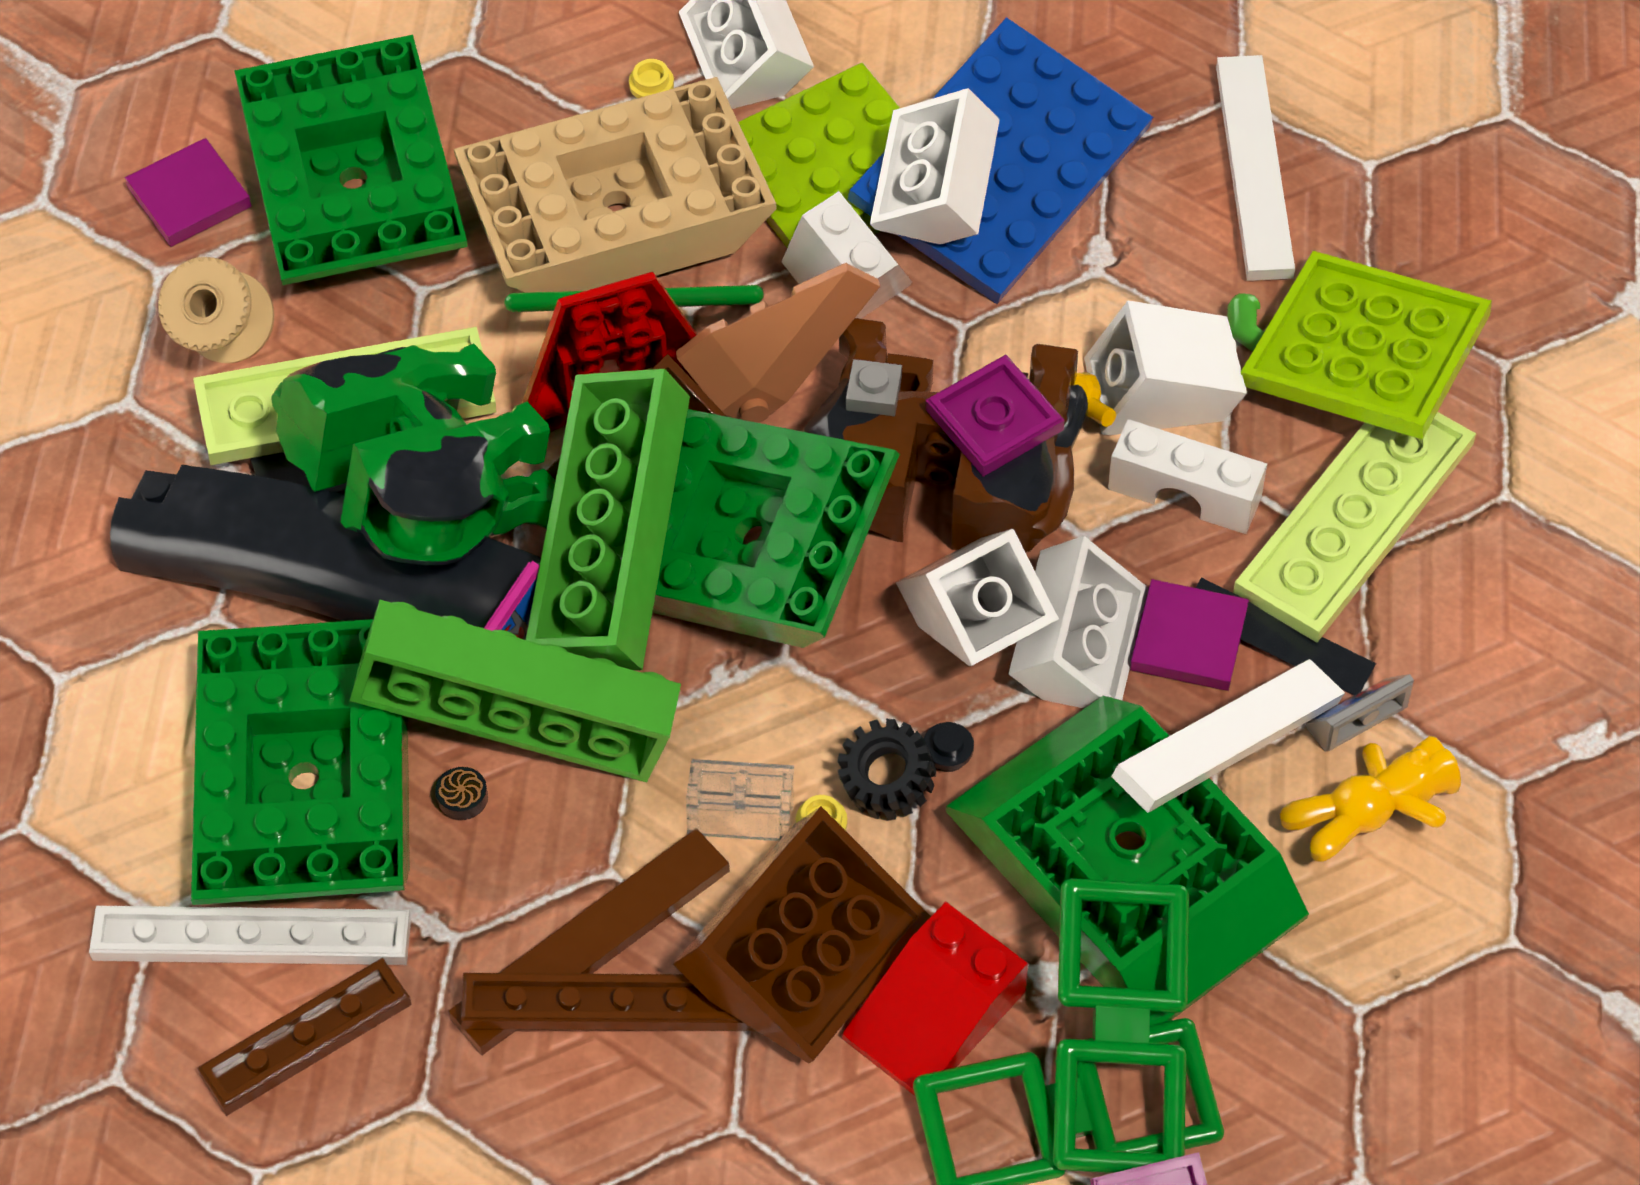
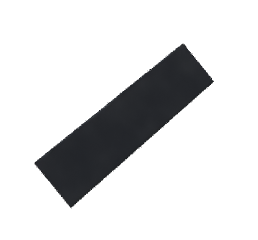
M1202 577L1195 587L1197 589L1240 597ZM1251 602L1248 603L1241 640L1294 666L1310 659L1342 690L1354 696L1362 691L1376 665L1375 662L1324 637H1321L1316 643Z

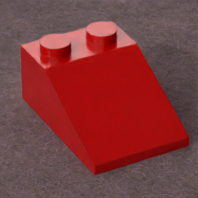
M945 901L910 938L842 1033V1039L915 1096L913 1082L916 1077L957 1067L1026 992L1028 963Z

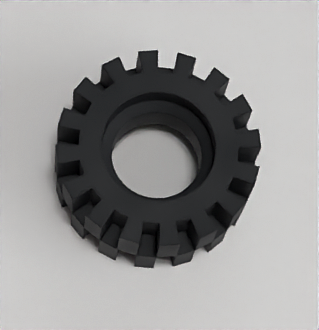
M886 718V727L882 728L878 719L870 721L869 724L872 731L865 734L860 726L854 730L857 741L854 743L847 738L843 743L847 754L839 753L837 761L841 767L838 770L839 778L851 801L853 800L855 806L861 812L867 809L870 817L879 819L880 813L884 812L887 820L896 819L895 810L901 809L904 816L913 813L910 807L912 802L915 801L921 807L927 801L923 792L932 793L935 785L931 777H936L934 760L923 737L918 731L914 733L911 725L903 722L899 728L895 719ZM886 754L901 756L905 760L906 766L903 775L899 779L886 785L875 784L869 779V767L877 758Z

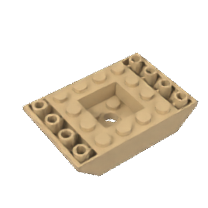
M717 77L454 149L458 165L506 285L526 293L587 291L649 272L659 275L735 253L776 210L774 197ZM616 203H621L628 206L627 208L618 211H612L611 209L607 208L610 205Z

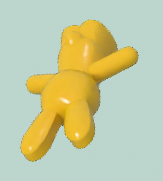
M1429 736L1413 750L1402 754L1387 766L1382 748L1376 743H1369L1364 746L1362 751L1369 775L1351 776L1343 780L1331 794L1312 796L1290 802L1280 812L1281 825L1287 830H1301L1334 818L1320 829L1310 842L1311 857L1314 861L1324 862L1335 856L1358 833H1370L1382 828L1394 810H1398L1431 827H1441L1446 821V814L1441 808L1428 803V801L1434 795L1440 793L1454 794L1459 791L1461 776L1454 755L1444 748L1436 737Z

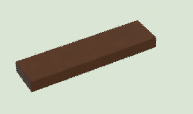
M382 957L197 1067L199 1074L225 1115L228 1116L411 1006L410 996Z

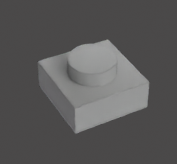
M853 359L846 396V410L895 416L902 379V365Z

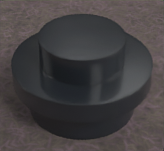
M953 722L939 723L931 727L924 736V741L934 760L933 764L940 771L953 772L959 770L969 762L973 755V737L960 724Z

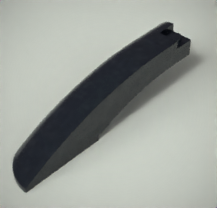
M181 465L177 475L145 470L132 498H118L110 530L112 555L120 571L206 584L253 594L342 621L374 619L379 600H384L391 603L405 602L423 612L441 617L455 616L463 619L467 624L484 628L528 562L534 561L540 566L541 561L539 556L488 538L463 560L447 565H419L384 559L370 545L363 534L345 528L340 522L345 494L325 489L314 492L311 486L189 465Z

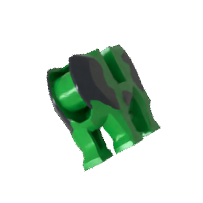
M474 343L462 348L459 352H431L411 345L378 354L348 356L322 361L289 374L277 386L271 396L272 406L278 415L276 433L287 460L305 472L314 492L347 483L340 522L345 528L363 534L370 545L384 559L419 565H447L463 560L488 538L503 535L522 524L538 525L547 529L556 480L545 469L534 471L529 477L514 476L502 479L501 475L518 461L535 465L544 462L550 434L548 423L528 401L516 405L511 412L504 413L496 418L480 420L466 424L457 412L459 399L479 406L490 404L496 376L495 365Z

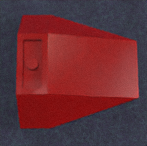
M654 272L559 298L527 386L523 403L528 401L548 423L550 432L560 429L567 423L572 397L571 391H573L576 375L645 370L655 366L668 354L694 381L678 361L676 351L694 338L697 333Z

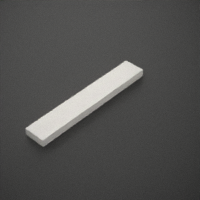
M1262 55L1217 57L1216 71L1247 281L1294 279L1295 263Z
M1308 659L1118 764L1111 777L1149 813L1338 705L1345 692L1314 662Z
M96 906L89 953L92 961L371 965L383 957L388 965H407L411 915L409 910Z

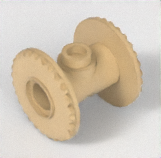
M198 257L182 263L169 274L159 293L158 312L166 333L179 345L197 351L209 360L220 363H235L247 360L263 348L271 335L274 325V307L269 293L259 281L245 273L239 272L233 265L224 260L214 257Z

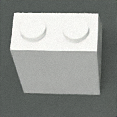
M839 191L802 215L781 261L799 284L843 263H847L877 278L880 288L855 317L862 319L912 283L910 278Z
M1127 301L1084 357L1087 372L1095 375L1101 387L1099 401L1116 412V419L1112 425L1105 427L1099 424L1101 434L1103 435L1121 434L1128 419L1158 429L1221 422L1228 417L1247 394L1236 352V342L1232 337L1227 316Z
M1014 529L982 537L896 582L918 627L968 666L986 659L1059 620Z

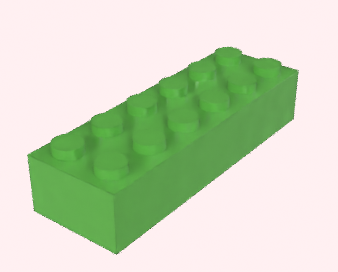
M666 369L581 374L575 376L526 635L527 641L541 645L554 644L563 647L567 652L591 659L605 658L623 668L643 670L690 396Z
M379 600L363 649L350 701L647 783L670 738L681 684L667 680L664 676L655 672L641 673L617 666L614 662L605 658L591 659L567 652V650L558 645H541L523 640L505 630L491 631L473 626L455 616L441 617L423 612L405 602L391 603Z

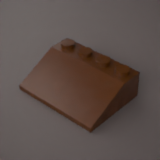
M820 806L790 828L677 958L673 965L710 1002L809 1064L816 1059L884 976L910 938L931 916Z

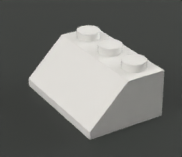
M690 0L679 11L705 79L718 78L732 109L784 96L814 68L786 0Z
M969 88L893 110L870 225L875 230L936 244L951 242L979 233L1000 119Z
M1085 536L1041 550L1035 573L1059 620L1017 641L1009 675L1045 701L1086 708L1103 695L1122 700L1149 588Z

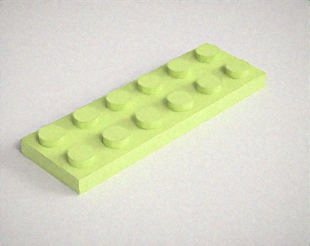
M477 327L194 377L193 380L210 465L284 452L276 433L278 415L272 406L271 396L277 386L289 374L326 360L378 354L411 345L431 352H459L462 348L474 343L483 352ZM492 392L490 404L482 406L459 399L457 412L462 419L496 413L494 393Z
M1439 412L1434 417L1423 440L1364 422L1235 581L1233 593L1242 598L1249 599V602L1317 643L1474 445L1476 433Z

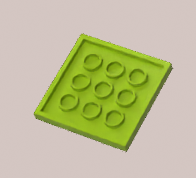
M859 63L738 122L776 202V210L767 218L766 222L787 248L803 214L838 191L847 200L850 189L885 152L893 110L900 109V107L863 63ZM848 201L874 235L881 232L880 230H875L870 225L871 216Z
M1312 251L1241 370V375H1243L1247 388L1423 440L1490 316L1492 300Z

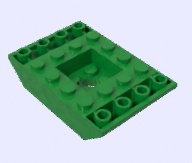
M413 35L234 70L282 286L468 247ZM352 179L365 181L358 188L351 189L343 186Z
M688 409L652 613L800 648L825 638L900 454L893 449ZM762 526L761 534L757 540L743 544L744 537L750 529Z
M373 619L198 631L191 902L193 905L405 890L410 870L408 717L350 701L361 656ZM313 773L319 777L317 783L308 789H298L292 786L293 780L300 774Z
M1103 695L946 806L945 811L1058 937L1060 933L1061 885L1067 879L1176 884L1186 887L1189 891L1188 995L1187 1006L1183 1010L1185 1011L1306 920L1309 913L1281 853L1210 778L1147 813L1111 777L1118 764L1164 740L1169 735L1142 706ZM1131 831L1143 839L1144 845L1136 850H1127L1118 845L1115 837L1122 832ZM1082 901L1080 961L1103 987L1166 990L1167 906ZM1150 1011V1025L1171 1021L1182 1012Z

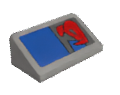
M1410 674L1386 678L1306 722V728L1325 752L1330 751L1406 709L1414 679Z

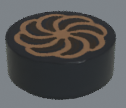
M452 768L442 774L436 783L435 794L439 809L449 818L455 820L471 819L480 814L487 805L488 791L486 781L473 768Z

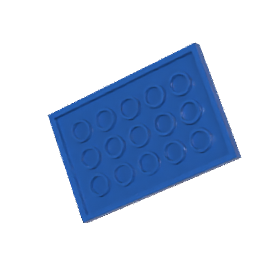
M1007 17L933 97L937 98L969 88L1000 119L979 233L943 244L898 235L996 304L1002 300L1150 128L1154 118ZM884 153L850 189L847 198L849 202L869 216H872Z

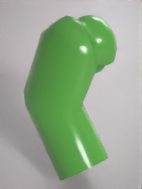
M1239 293L1229 302L1227 317L1232 337L1253 352L1265 332L1257 326V309H1260V302L1252 294Z

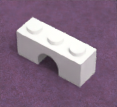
M1128 419L1111 456L1108 490L1154 504L1160 489H1178L1190 494L1198 501L1201 507L1200 520L1247 534L1262 498L1267 463Z

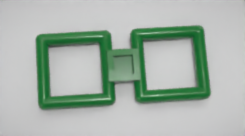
M758 285L665 288L678 307L757 304L764 299L765 295L763 288ZM583 291L511 293L506 296L504 304L510 312L554 311L559 298Z
M1074 878L1065 880L1061 885L1058 1000L1067 1007L1093 1008L1092 1040L1063 1039L1056 1047L1053 1162L1060 1170L1116 1173L1185 1156L1186 1052L1179 1045L1149 1043L1150 1011L1179 1013L1187 1006L1189 891L1183 885ZM1082 901L1167 906L1166 990L1080 985ZM1078 1061L1164 1066L1163 1153L1075 1149Z
M1181 1018L1150 1025L1149 1043L1168 1044L1178 1042V1045L1186 1052V1075L1200 1124L1185 1127V1150L1218 1143L1224 1137V1127L1195 1023L1189 1018ZM1024 1052L923 1074L915 1078L913 1089L937 1185H1028L1059 1178L1065 1174L1066 1170L1058 1169L1053 1162L1055 1083L1045 1084L1041 1064L1035 1053ZM1078 1061L1076 1138L1092 1135L1096 1150L1163 1153V1132L1116 1142L1096 1063ZM1021 1076L1042 1159L957 1177L937 1094Z

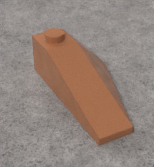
M843 263L794 286L792 296L768 306L763 300L750 306L751 315L728 325L722 319L709 325L676 351L677 359L702 391L725 415L731 418L760 423L789 401L880 288L879 280L847 263Z

